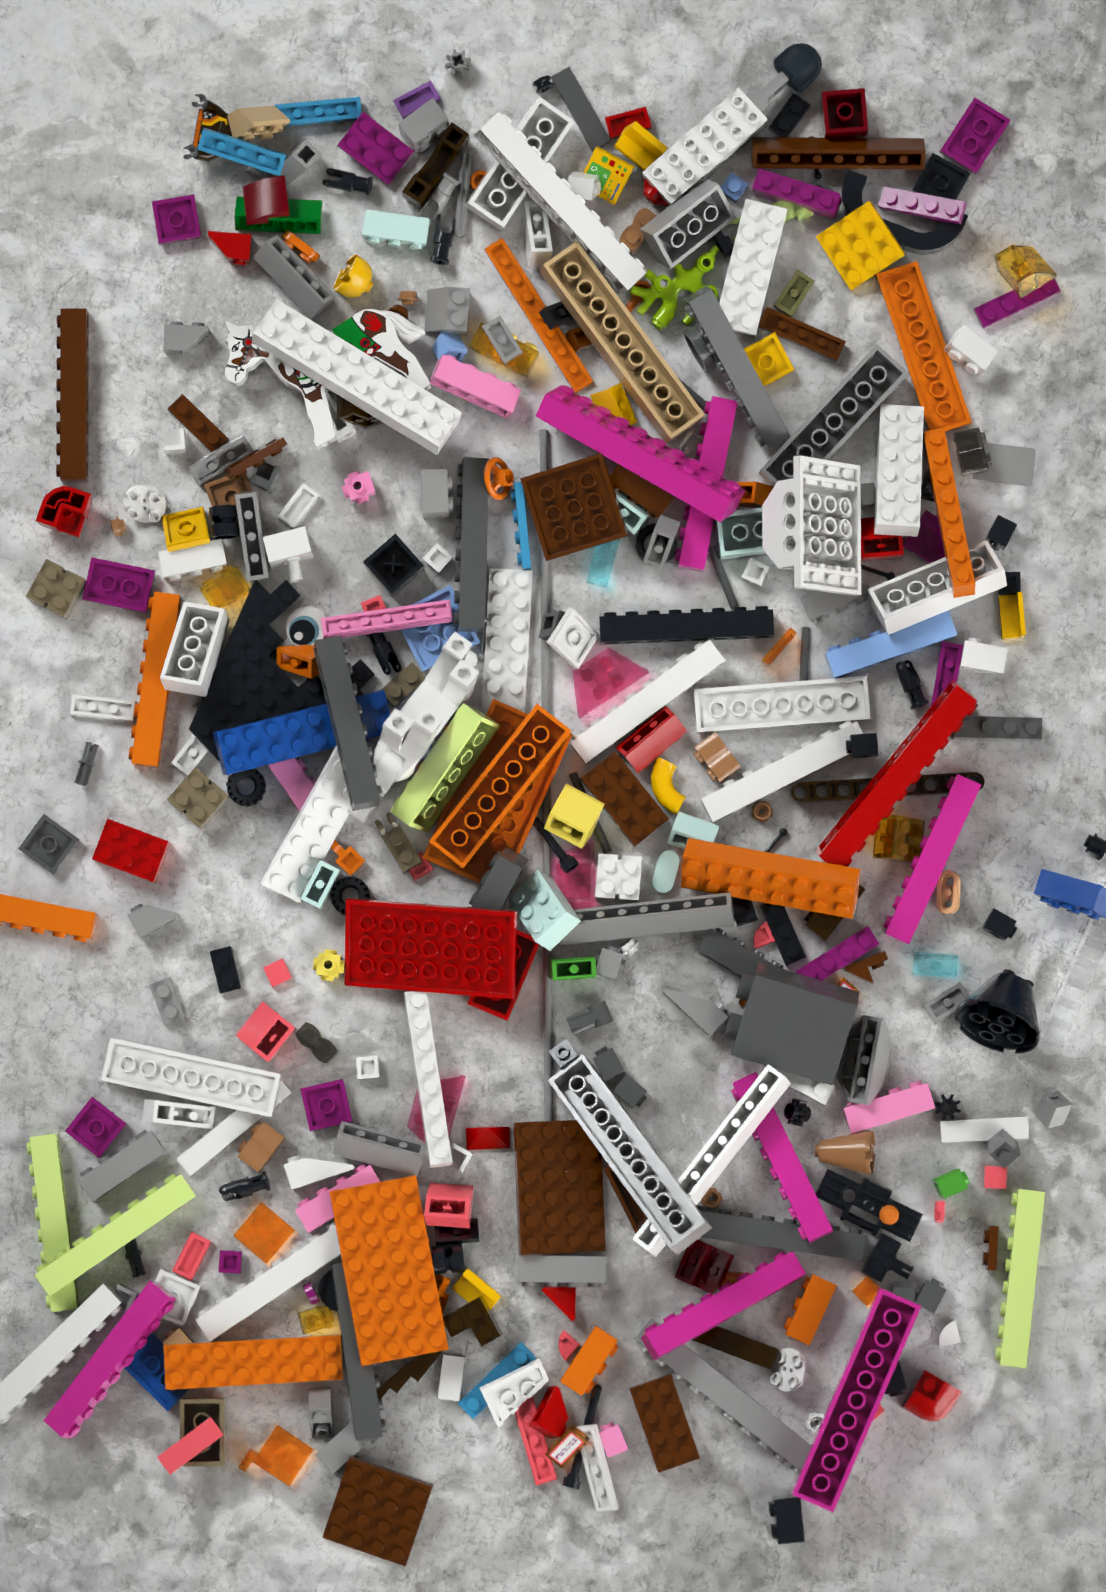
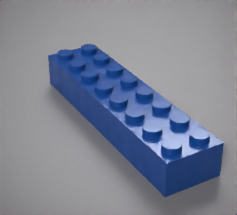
M377 690L355 696L356 702L360 703L363 715L360 716L362 724L365 723L367 728V737L365 739L381 736L382 726L390 716L385 691ZM327 704L213 732L223 775H230L336 747Z

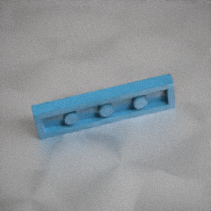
M360 97L275 105L276 108L290 119V123L285 127L354 121L362 113Z
M205 127L197 149L278 176L281 175L287 155Z
M514 482L515 488L510 489L512 502L516 501L517 510H512L513 521L518 523L519 531H515L516 544H520L521 552L517 553L518 566L522 565L523 570H531L524 489L521 482Z
M520 1342L458 1404L474 1419L487 1406L480 1387L531 1363L536 1357Z

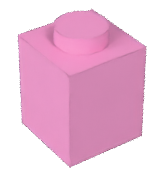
M613 1422L601 1426L602 1430L599 1433L608 1458L628 1450L619 1424L614 1425Z

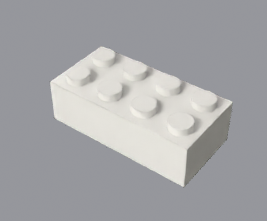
M183 602L160 675V680L165 690L203 697L207 696L230 621L224 608Z

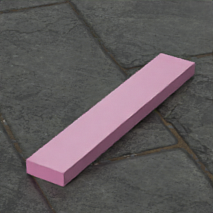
M450 599L321 618L323 639L335 636L345 638L453 622Z

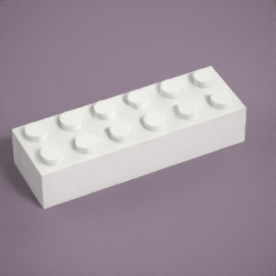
M539 96L515 130H520L527 137L526 142L531 147L535 146L542 154L540 157L547 163L575 121ZM495 159L465 204V207L498 230H501L505 227L527 192Z
M745 199L719 302L735 333L756 337L788 209Z
M880 405L878 415L874 534L918 537L920 528L924 407Z
M983 541L968 548L975 579V595L953 598L946 557L869 588L868 594L871 607L887 635L1006 587L1005 570L988 541Z

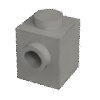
M607 946V949L602 948L601 952H596V975L616 980L617 973L623 972L626 960L622 959L623 954L619 953L620 949Z

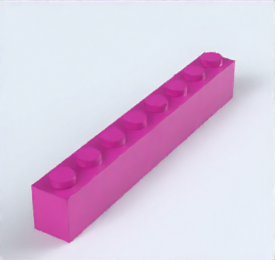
M712 396L710 401H706L704 414H707L706 422H702L700 428V435H703L702 443L697 444L695 456H699L698 461L705 468L715 470L723 477L737 404L735 400ZM689 505L685 506L683 519H686L685 528L681 527L679 540H682L681 549H676L674 561H678L677 567L703 572L714 519Z
M960 774L950 777L946 786L949 789L946 797H941L937 806L940 809L937 817H932L928 826L931 829L929 836L923 837L919 845L922 851L919 857H914L910 865L913 871L910 877L905 876L901 885L904 891L901 897L897 895L892 905V908H895L892 917L888 915L884 922L885 934L910 944L979 792L980 783Z
M757 1072L733 1082L734 1089L731 1092L736 1102L741 1100L759 1077ZM772 1107L754 1130L752 1136L755 1141L759 1140L762 1148L759 1150L764 1161L769 1160L772 1166L769 1168L773 1180H779L781 1187L778 1190L783 1200L788 1199L791 1205L788 1211L792 1219H797L801 1226L797 1229L802 1240L807 1239L808 1243H811L832 1233L833 1229L774 1107Z
M793 1251L788 1254L781 1252L773 1257L774 1262L770 1264L764 1262L755 1267L756 1272L750 1275L748 1272L736 1278L738 1282L732 1285L730 1282L718 1288L720 1292L712 1295L711 1292L700 1298L701 1302L695 1306L693 1302L681 1309L683 1311L677 1316L675 1313L670 1314L663 1319V1324L657 1326L655 1323L645 1329L646 1333L641 1337V1340L653 1360L661 1358L801 1279L806 1273Z
M149 1281L43 1421L63 1438L70 1439L77 1435L81 1429L80 1425L93 1414V1408L96 1404L106 1397L108 1388L119 1380L120 1373L124 1367L132 1363L134 1354L137 1350L144 1347L147 1342L146 1338L160 1326V1320L173 1309V1303L177 1298L158 1282Z

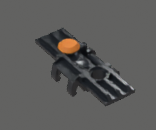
M827 1169L816 1192L817 1198L843 1210L839 1220L849 1221L872 1232L871 1235L876 1236L881 1228L910 1242L923 1216L922 1213L891 1199V1189L880 1187L865 1177L862 1180V1184H859L830 1169ZM847 1189L855 1193V1198L852 1202H846L843 1199V1192ZM852 1205L878 1217L876 1225L850 1213Z

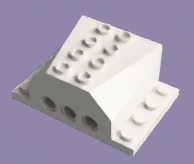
M794 456V478L777 481L762 505V549L778 568L794 570V588L852 596L861 595L860 465L806 456Z

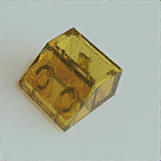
M1011 245L994 255L997 271L1020 298L1057 277L1056 273L1034 247Z
M890 815L887 819L883 817L879 822L880 828L875 833L873 858L912 863L914 857H919L922 851L919 845L924 836L925 820L900 815Z

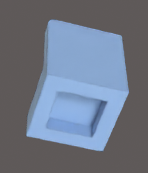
M442 331L432 347L438 360L444 354L454 356L459 362H462L467 352V348L458 334Z

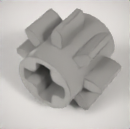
M453 49L451 56L446 55V59L450 62L445 64V68H451V76L458 73L463 77L465 70L470 71V67L466 63L471 62V57L465 58V50L460 53ZM459 60H462V65H454V61L458 62Z

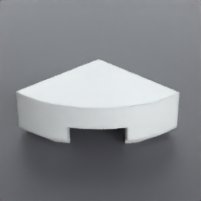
M956 1321L948 1323L942 1329L938 1339L939 1347L961 1342Z

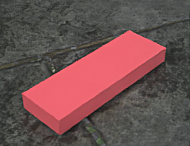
M210 1417L157 1458L171 1475L224 1434L213 1418Z

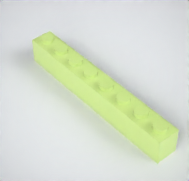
M58 1134L29 1137L30 1142H27L28 1155H32L33 1164H29L30 1175L35 1178L32 1193L33 1198L37 1199L38 1207L35 1208V1217L37 1221L40 1220L41 1229H38L39 1243L43 1242L44 1250L40 1251L41 1263L46 1261L48 1264L56 1260L54 1255L64 1248L66 1251L72 1249ZM76 1279L50 1297L46 1295L47 1308H51V1312L77 1309L80 1306Z
M172 1174L163 1180L164 1186L159 1189L157 1186L153 1187L145 1193L147 1195L145 1199L139 1201L137 1198L128 1204L129 1210L123 1214L118 1211L109 1217L110 1223L104 1227L102 1224H99L91 1230V1236L86 1239L83 1236L72 1243L74 1246L72 1249L66 1251L64 1248L54 1255L56 1260L50 1264L45 1261L35 1268L37 1273L34 1274V1277L47 1296L50 1297L194 1198L196 1195L181 1174L177 1177L175 1174Z
M1016 1189V1193H1012L1011 1206H1015L1014 1215H1010L1009 1228H1012V1236L1007 1238V1250H1010L1009 1259H1005L1004 1272H1008L1007 1281H1003L1002 1294H1005V1302L1000 1304L999 1313L1000 1316H1003L1002 1325H998L997 1338H1001L1000 1347H996L995 1360H998L999 1365L1027 1367L1045 1192Z

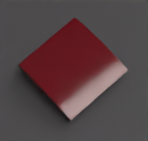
M285 175L258 180L243 186L247 225L268 223V218L289 216Z
M696 1240L686 1248L674 1278L715 1295L719 1292L718 1288L724 1282L734 1255Z

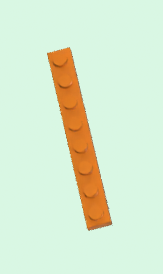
M501 238L484 249L485 253L570 387L574 390V393H578L594 383L561 329L557 327L550 330L544 323L539 311L546 306L504 239Z

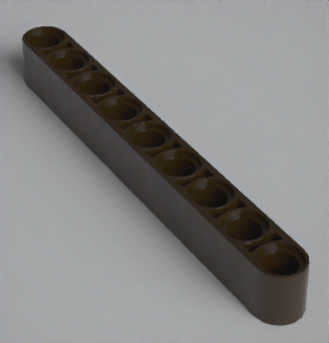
M978 772L921 775L920 779L914 784V790L908 792L905 797L947 795L949 791L946 788L947 780L951 776L955 777L956 774H960L968 779L976 777L981 784L979 790L983 788L985 780ZM873 778L799 782L791 788L790 797L796 803L856 800L861 794L860 785L863 783L869 784ZM928 779L933 780L936 783V789L933 791L927 790L925 788V781ZM839 785L848 786L849 794L847 796H842L838 793ZM818 786L826 787L828 791L827 796L819 797L816 794V788ZM797 787L805 789L806 796L800 799L795 796L794 790Z

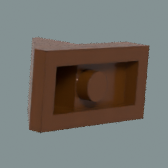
M884 951L847 965L843 969L844 972L874 984L868 967H872L875 970L885 966L884 961L888 960V957Z

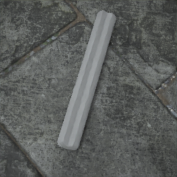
M461 153L460 185L458 186L454 230L456 237L466 236L468 208L465 207V204L469 200L471 153Z

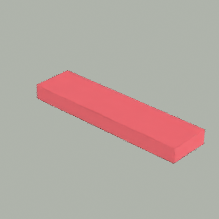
M532 1396L530 1399L527 1398L518 1407L519 1409L515 1412V1416L535 1484L539 1485L556 1480L557 1476L552 1459L549 1456L550 1452L545 1435L529 1426L537 1410Z

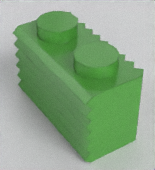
M594 956L549 959L548 961L549 977L552 981L595 979L596 961Z
M960 1169L952 1170L932 1179L938 1195L942 1199H947V1197H951L955 1193L959 1194V1192L967 1190V1184L970 1183L965 1171L961 1172Z

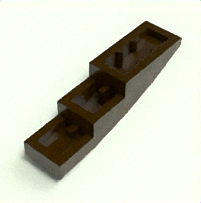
M719 1326L693 1339V1341L770 1370L773 1369L780 1350Z
M443 1351L420 1355L403 1366L377 1390V1397H383L390 1388L395 1393H398L410 1377L418 1382Z

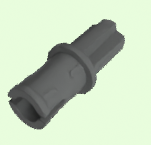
M85 742L82 758L78 760L80 765L75 778V783L78 785L86 786L88 784L92 767H95L93 763L99 748L97 744L92 746L90 752L92 743Z

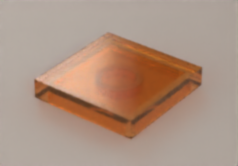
M261 1202L233 1236L267 1264L293 1234L295 1229Z
M277 1424L253 1463L290 1486L314 1448Z

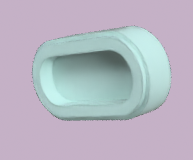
M664 851L658 858L652 886L659 893H667L673 888L680 863L679 856L674 851Z

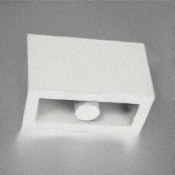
M963 325L954 333L944 348V351L948 353L952 360L958 361L965 367L967 372L976 376L986 370L998 352L966 325Z
M969 638V641L965 640L963 643L960 669L1002 676L1004 674L1008 648L1003 647L1002 643L991 642L989 645L983 644L980 639Z

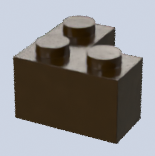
M336 394L337 419L365 429L383 423Z
M483 1296L474 1299L443 1317L444 1325L451 1338L471 1327L482 1347L503 1335Z

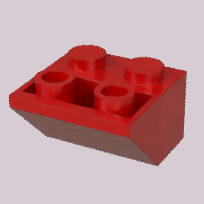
M875 517L861 518V562L903 558L902 536L874 534Z

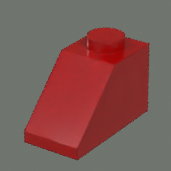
M208 231L210 241L229 263L237 267L251 264L253 242L251 234Z
M552 1386L547 1388L529 1425L550 1439L559 1438L567 1428L568 1415L559 1387Z

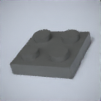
M43 814L18 849L49 872L55 874L80 839Z

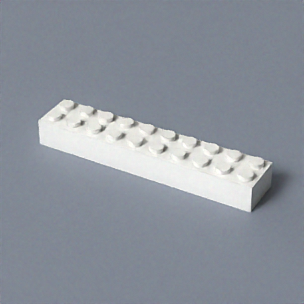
M500 112L495 114L474 136L573 243L578 241L600 273L619 294L628 291L646 274L643 263L637 258L634 259L629 254V248L623 242L619 243L614 238L615 233L608 226L604 227L601 224L599 215L593 210L590 211L585 206V200L579 194L575 195L570 190L571 185L564 178L560 179L556 175L555 167L549 162L545 163L540 157L542 156L541 152L535 146L531 147L526 142L527 137L520 130L516 131L511 126L512 121L504 113L502 115Z
M277 299L253 332L252 343L435 455L439 453L460 421L461 411Z

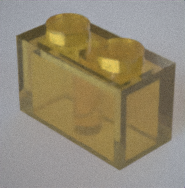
M232 566L227 567L221 571L222 575L214 579L211 577L202 583L203 587L200 590L210 606L224 608L250 592V587L237 566L234 568Z

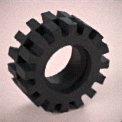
M255 768L231 774L228 777V782H226L228 795L240 806L249 807L258 804L257 802L263 799L266 793L265 779ZM244 778L253 780L255 784L254 791L249 795L241 794L238 790V784Z
M345 876L333 885L330 893L331 902L334 908L343 915H346V903L342 900V893L345 889H356L359 893L358 899H370L369 889L360 878Z

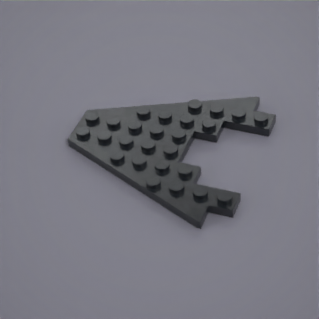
M257 580L254 581L215 668L207 696L202 698L189 727V731L217 761L220 760L213 732L326 704L321 679L318 676L312 679L307 678L298 687L269 657L284 642L270 624L301 597L287 580L271 594ZM360 659L352 666L353 675L350 676L352 683L356 684L358 695L363 694L360 689L375 676L370 668Z

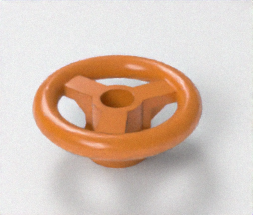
M493 457L485 465L484 483L492 498L502 500L510 491V487L514 482V475L501 458ZM491 470H492V473H493V476H492L493 482H492V484H491V480H490V472H491ZM500 486H504L500 494L496 493Z

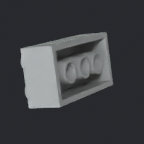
M705 178L640 230L658 263L672 269L733 221L736 216L719 184Z

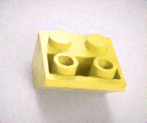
M566 784L548 816L544 829L582 849L592 836L605 804Z

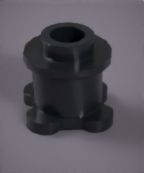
M1097 833L1093 836L1089 834L1083 844L1086 847L1085 852L1089 851L1097 856L1096 859L1100 860L1106 852V841L1099 838Z

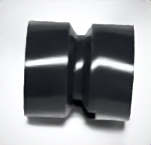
M236 505L210 507L209 517L210 521L213 522L210 526L211 539L224 540L239 537L238 524L235 523V520L238 518Z
M453 1244L448 1248H445L444 1245L431 1247L435 1275L446 1274L448 1270H451L452 1273L465 1272L462 1244Z

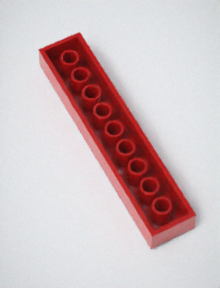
M955 680L949 683L816 848L817 854L821 859L835 865L848 867L853 861L851 857L856 851L859 853L867 843L865 840L869 835L873 836L880 828L879 822L883 817L887 819L894 810L892 806L896 801L900 802L908 793L906 789L911 783L914 785L920 779L922 769L925 766L928 768L936 758L934 754L939 749L943 750L946 747L951 733L958 732L963 725L962 720L966 715L970 716L975 711L977 699L974 695Z

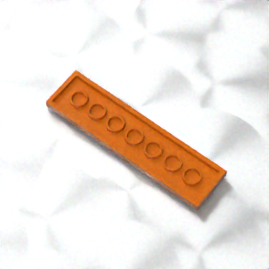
M915 261L876 274L919 405L924 407V420L927 429L944 428L946 433L972 424L948 353L944 351L946 344L918 262Z

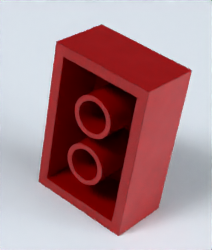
M107 818L92 860L156 884L171 843Z

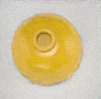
M353 254L346 262L348 266L344 270L341 269L333 286L335 292L347 298L359 297L363 292L368 293L374 283L371 281L373 273L369 263L357 254Z

